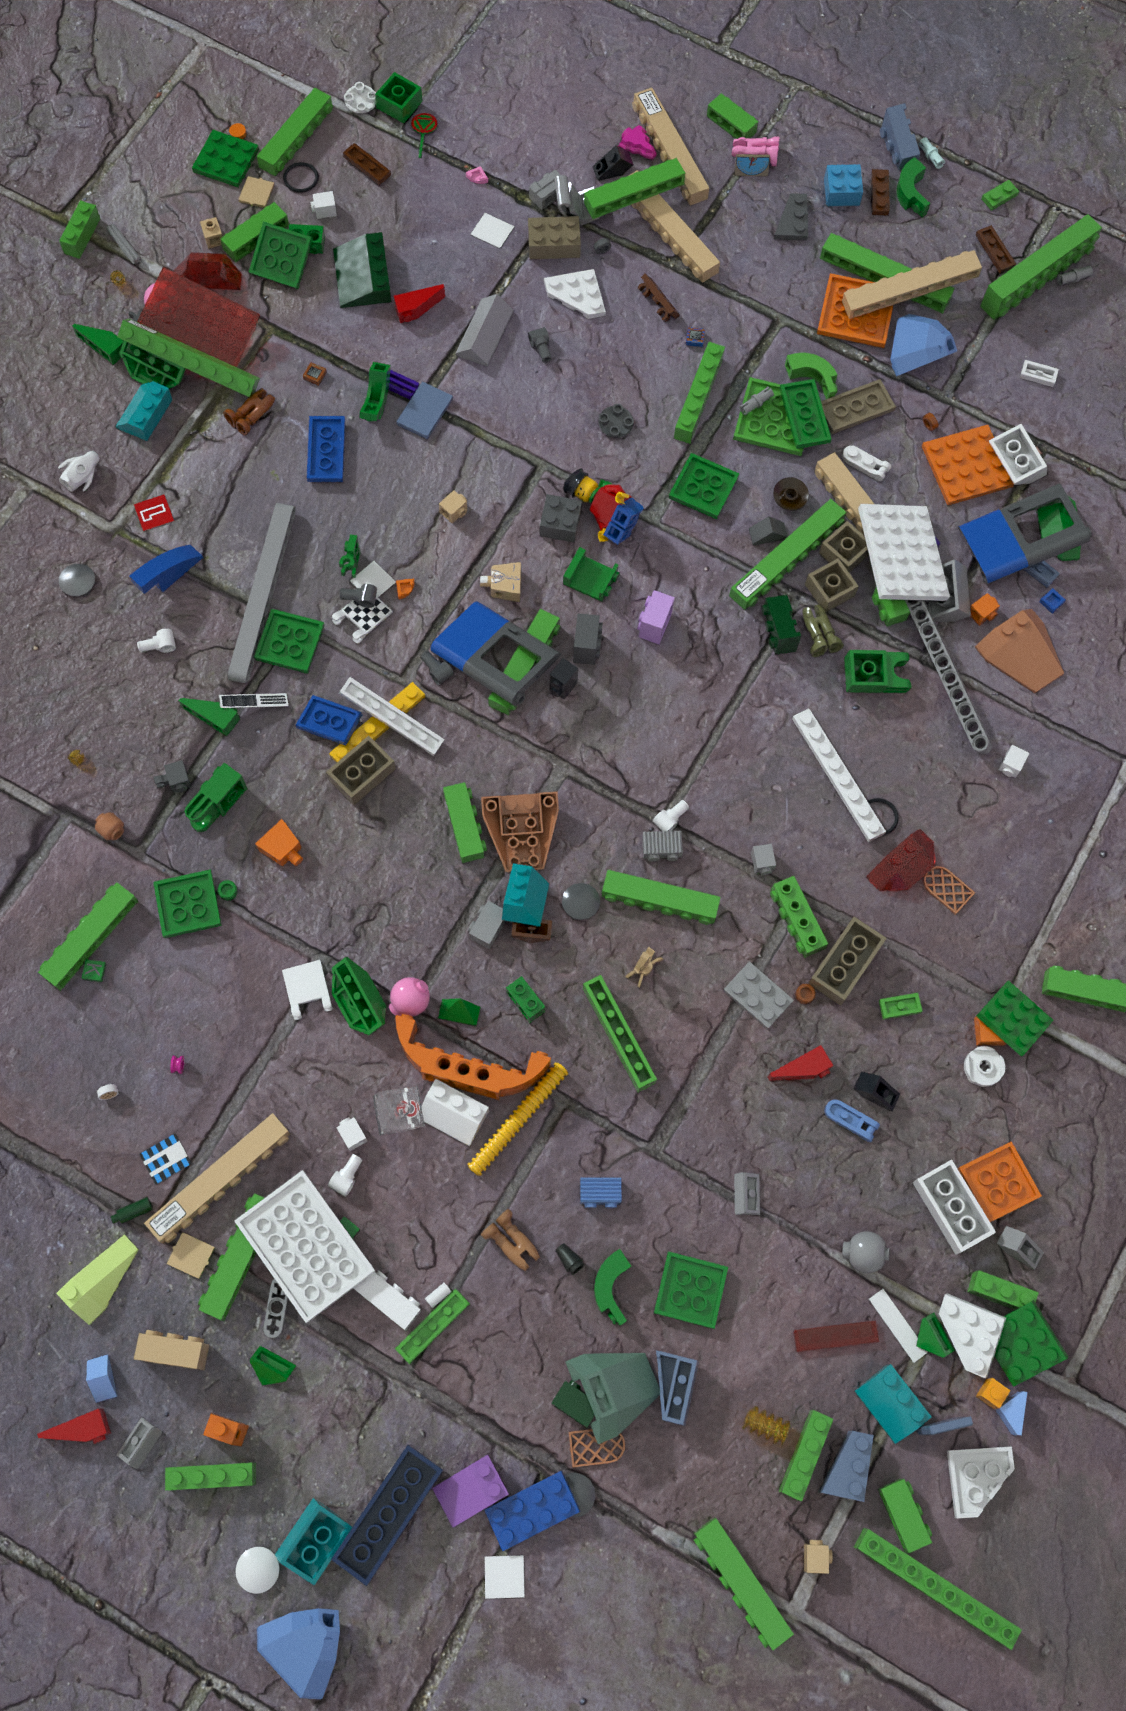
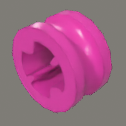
M173 1055L170 1071L171 1073L177 1071L179 1074H182L184 1070V1056L177 1058L176 1055Z

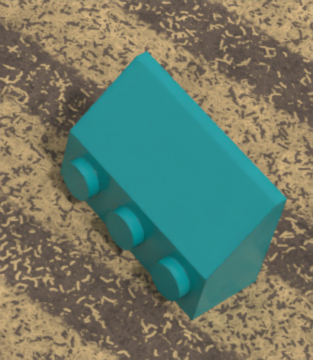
M153 381L142 384L115 427L148 441L173 400L169 388Z
M513 863L503 903L502 920L541 926L549 883L532 866Z
M891 1364L885 1365L854 1391L894 1444L916 1431L932 1417Z
M313 1498L275 1556L279 1563L315 1585L352 1529V1526L330 1508Z

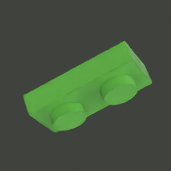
M1007 180L983 194L981 199L992 211L1018 196L1019 190L1010 180Z
M918 993L879 1000L883 1020L923 1012Z

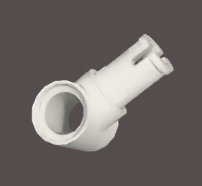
M161 629L156 632V636H153L152 639L137 642L140 653L154 649L163 653H169L176 649L171 629Z
M681 800L671 810L659 812L652 822L662 832L672 831L678 824V818L688 810L689 806L684 800Z
M352 1154L345 1167L334 1173L328 1187L346 1197L355 1183L353 1175L361 1164L362 1159Z

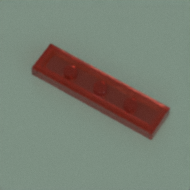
M876 1320L793 1330L796 1352L879 1342Z

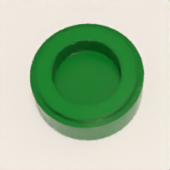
M225 880L218 885L217 892L223 900L229 901L236 897L238 889L234 882Z

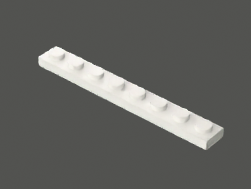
M807 709L794 715L792 720L867 841L870 842L886 833L884 827L811 710Z

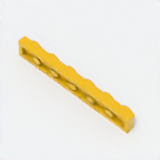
M411 682L389 703L406 714L425 698V694ZM372 716L353 732L346 746L339 744L329 755L337 763L368 735L375 741L390 727Z

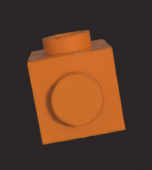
M987 593L971 605V618L980 626L987 620H993L998 615L997 610L1000 605L994 597Z

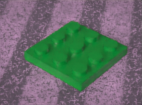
M212 130L192 166V171L239 188L259 151V145Z
M263 221L249 273L298 289L313 238Z
M691 453L668 498L717 519L739 478V473Z
M271 609L254 659L308 674L325 626L324 622Z
M211 869L153 882L163 938L222 926Z
M1009 980L976 1015L977 1018L1021 1057L1054 1021Z
M668 1251L653 1314L715 1329L728 1267Z
M1034 1300L1003 1316L1006 1317V1321L994 1356L1013 1387L1068 1358V1355Z

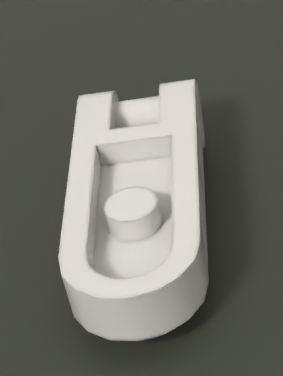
M848 446L843 451L842 459L845 463L877 481H883L885 473L891 469V464L887 461H881L856 446Z

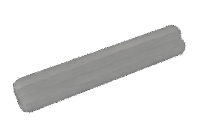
M111 224L108 226L109 234L130 261L135 265L140 263V256L116 225Z

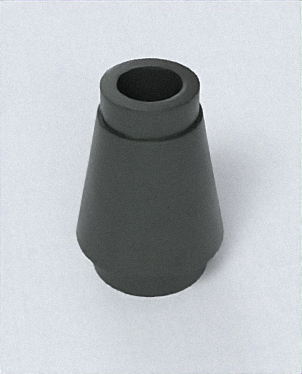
M565 1243L555 1250L567 1273L570 1272L571 1275H574L585 1265L582 1262L583 1259Z

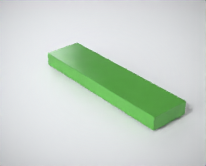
M457 1289L453 1290L395 1349L411 1364L470 1303Z

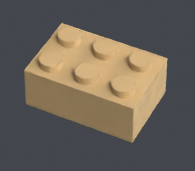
M146 1330V1334L139 1333L134 1359L205 1370L209 1344L204 1343V1339L188 1336L187 1340H183L184 1336L167 1333V1337H163V1333Z

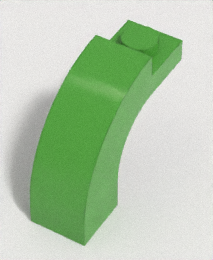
M811 353L787 355L785 368L790 380L799 377L815 379L820 384L826 399L835 396L837 393V385L835 383L837 373L828 361Z

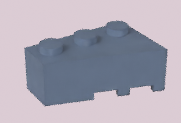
M905 103L886 108L882 127L880 128V135L884 138L886 148L890 151L892 161L896 164L898 170H902L912 158L915 157L919 160L920 157L915 134H911L909 125H911L910 118L906 119L904 112L907 109Z
M656 1350L662 1420L685 1426L699 1362L694 1359Z
M856 1431L847 1432L836 1454V1458L818 1491L819 1493L864 1502L874 1435Z

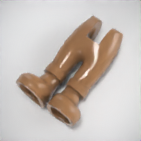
M508 1208L495 1222L506 1231V1234L511 1237L516 1246L500 1232L494 1222L480 1235L484 1239L495 1240L497 1246L501 1248L509 1260L518 1268L526 1271L529 1265L520 1255L526 1251L534 1261H537L540 1255L527 1236L515 1224H512L511 1218L513 1213Z

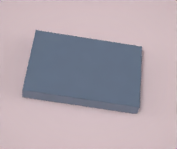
M422 381L398 418L397 425L428 440L452 402L453 396Z
M971 1416L955 1417L922 1425L917 1429V1433L919 1435H934L972 1426L973 1422Z

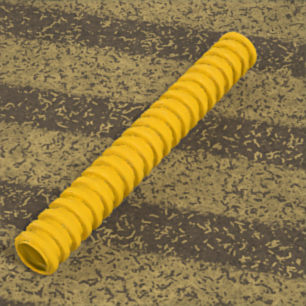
M554 1063V1067L549 1069L550 1072L545 1073L546 1076L541 1078V1082L538 1081V1086L533 1087L534 1090L529 1092V1096L526 1095V1100H522V1104L517 1106L518 1109L513 1110L514 1114L509 1115V1119L505 1120V1124H501V1129L496 1130L497 1133L492 1135L493 1138L488 1139V1144L485 1143V1147L480 1149L481 1152L476 1153V1158H472V1162L467 1164L468 1168L477 1176H481V1172L486 1171V1167L491 1165L490 1162L495 1160L494 1157L499 1156V1151H503L502 1148L507 1146L506 1143L511 1142V1137H515V1133L520 1131L519 1128L524 1127L523 1123L528 1122L527 1119L532 1117L531 1114L536 1113V1108H540L539 1105L544 1103L543 1100L548 1099V1094L551 1095L552 1090L556 1089V1085H560V1080L563 1081L564 1076L568 1075V1071L561 1064Z

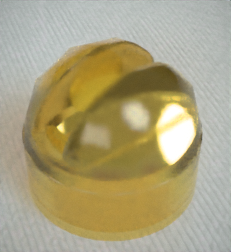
M116 270L111 273L110 280L114 285L122 286L125 283V276L121 271Z
M73 750L67 756L69 761L76 766H80L85 759L84 753L79 754L80 750Z

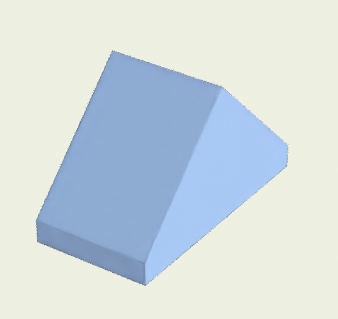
M109 1355L88 1360L86 1381L95 1402L98 1403L118 1397Z
M1024 1391L1015 1393L1003 1402L1000 1409H995L1010 1433L1015 1436L1022 1435L1027 1392Z

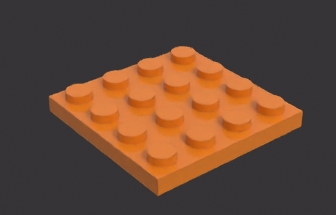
M830 273L817 334L884 348L893 305L849 319L842 303L844 292L852 288L862 287L867 283L872 284L875 282Z
M989 425L923 442L922 449L947 506L1014 486L1013 481L989 443V440L994 438Z

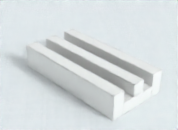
M1025 360L1019 378L1053 387L1059 369Z

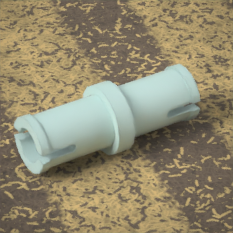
M928 138L921 139L918 146L924 151L925 157L931 160L936 169L943 167L945 160L939 155L938 149L932 146Z

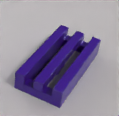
M390 370V382L397 386L389 383L388 390L411 400L420 384Z

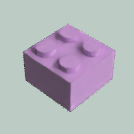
M655 590L652 596L648 595L645 602V610L641 612L638 620L637 630H640L639 638L660 645L672 615L675 597Z

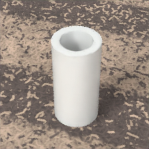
M442 1283L425 1300L433 1308L452 1291L445 1283Z

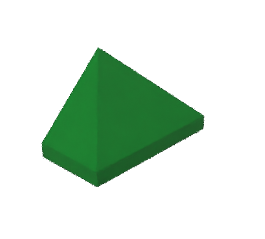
M461 998L442 999L438 1019L477 1027L481 1007Z
M933 1312L923 1318L916 1346L942 1358L955 1351L935 1313Z
M259 1346L250 1358V1363L262 1386L286 1382L296 1368L295 1364L262 1346Z

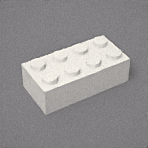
M952 1160L912 1182L956 1255L996 1233Z

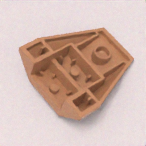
M1033 609L1022 610L994 628L975 646V649L986 662L1033 693H1037L1064 674L1046 627Z

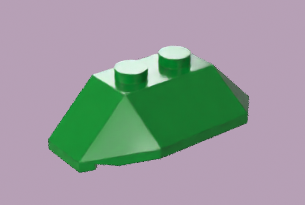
M127 341L123 342L119 353L131 378L142 384L153 381L171 389L180 384L186 369Z
M1069 497L1070 501L1072 502L1074 508L1077 511L1075 501ZM1060 500L1043 505L1036 511L1041 539L1074 525ZM1081 546L1057 555L1060 561L1079 560Z
M343 958L332 967V995L349 1027L371 1035L385 1024L386 1004L368 972L350 958Z

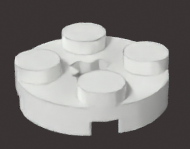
M981 1046L975 1048L966 1056L964 1071L969 1082L981 1087H989L997 1083L1004 1075L1005 1062L1002 1056H999L993 1048ZM982 1062L989 1065V1069L986 1072L980 1068Z

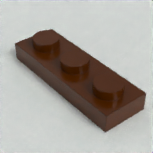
M353 143L343 152V157L378 185H381L391 176V171L357 144Z
M872 169L871 171L872 215L889 216V170Z
M992 225L976 232L977 239L999 274L1007 272L1016 266L1015 261Z

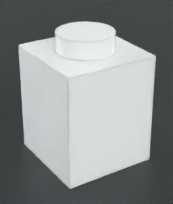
M333 191L313 194L314 201L310 203L312 212H316L317 219L337 216Z
M1012 745L998 770L1008 777L1016 778L1029 753Z
M348 1117L339 1123L340 1126L336 1127L349 1151L367 1142L355 1118L350 1119Z

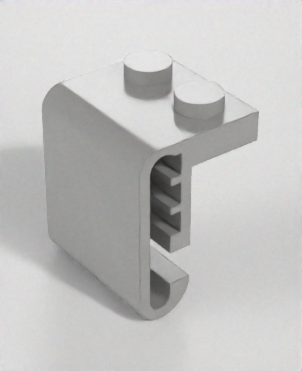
M558 175L555 177L558 209L564 217L579 216V226L600 219V217L592 219L584 205V193L590 189H595L594 187L578 192L571 182L568 183L567 176Z

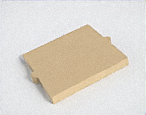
M248 176L240 194L239 202L265 208L273 190L274 182Z
M182 1232L176 1246H173V1252L167 1264L200 1279L206 1265H209L208 1261L215 1247Z

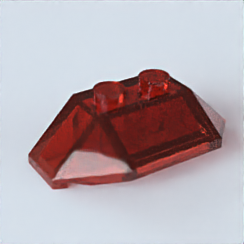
M191 252L174 269L172 287L241 290L242 273L227 255Z
M921 829L915 831L891 851L866 878L879 891H908L935 867L934 842Z

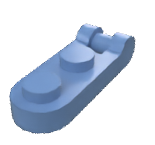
M831 1100L825 1106V1114L830 1120L860 1136L867 1142L873 1140V1133L880 1126L877 1121L839 1100ZM863 1123L868 1126L866 1131L861 1129Z

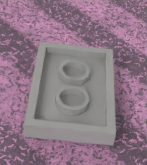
M750 961L723 990L767 1030L794 1001Z

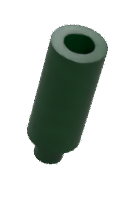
M145 1197L116 1210L117 1214L110 1216L113 1224L119 1221L123 1224L153 1211V1206L149 1197Z

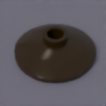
M787 477L777 482L773 490V497L781 508L794 511L802 508L807 503L809 491L801 480Z

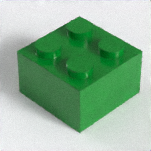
M394 72L375 93L376 107L404 124L423 102L422 88Z

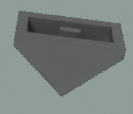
M770 516L749 528L752 545L781 541L788 537L784 522Z

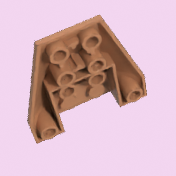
M558 791L481 797L482 816L505 872H511L513 863L532 866L535 870L544 869L559 812Z

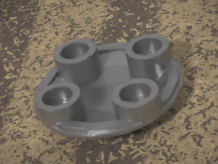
M84 564L67 566L59 576V586L62 592L70 596L86 597L90 594V590L95 584L93 570Z

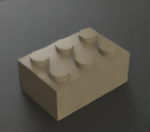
M579 216L528 218L529 260L580 258Z
M368 735L326 771L328 780L354 806L396 770L394 760Z

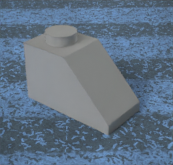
M1008 1226L1005 1227L997 1242L1005 1253L1035 1270L1044 1254L1026 1233Z

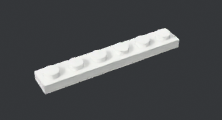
M349 677L339 692L340 695L432 756L435 755L444 742L443 738L351 677Z

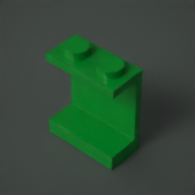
M579 547L563 576V585L602 602L605 596L608 597L610 595L612 583H616L619 578V564L615 563L613 568L607 567L587 558L586 550Z

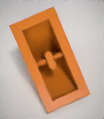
M974 1018L976 1046H1004L1006 1044L979 1018Z

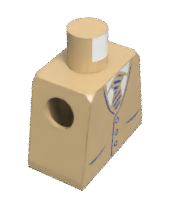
M521 562L493 565L491 567V576H480V587H491L492 597L520 602Z

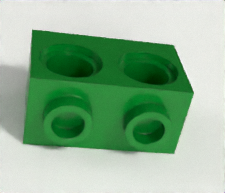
M289 224V230L313 238L309 253H324V226Z
M522 976L506 987V994L529 1024L545 1013V1005Z

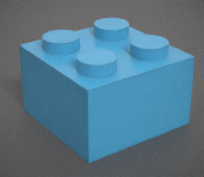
M860 164L827 165L824 176L826 206H860L863 195Z

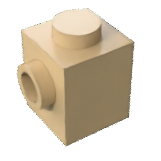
M217 218L200 221L208 249L222 245L220 238L223 236Z
M454 490L439 503V512L449 522L454 523L458 518H462L466 514L467 499Z
M810 1540V1544H804V1572L829 1574V1564H832L833 1559L832 1550H829V1546L823 1544V1540Z

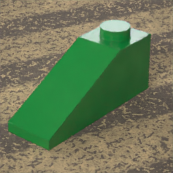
M79 324L72 325L75 335L112 365L121 359L119 353L124 340L118 338L113 332Z
M180 698L178 700L184 710L226 737L240 720L236 708H221L220 702Z

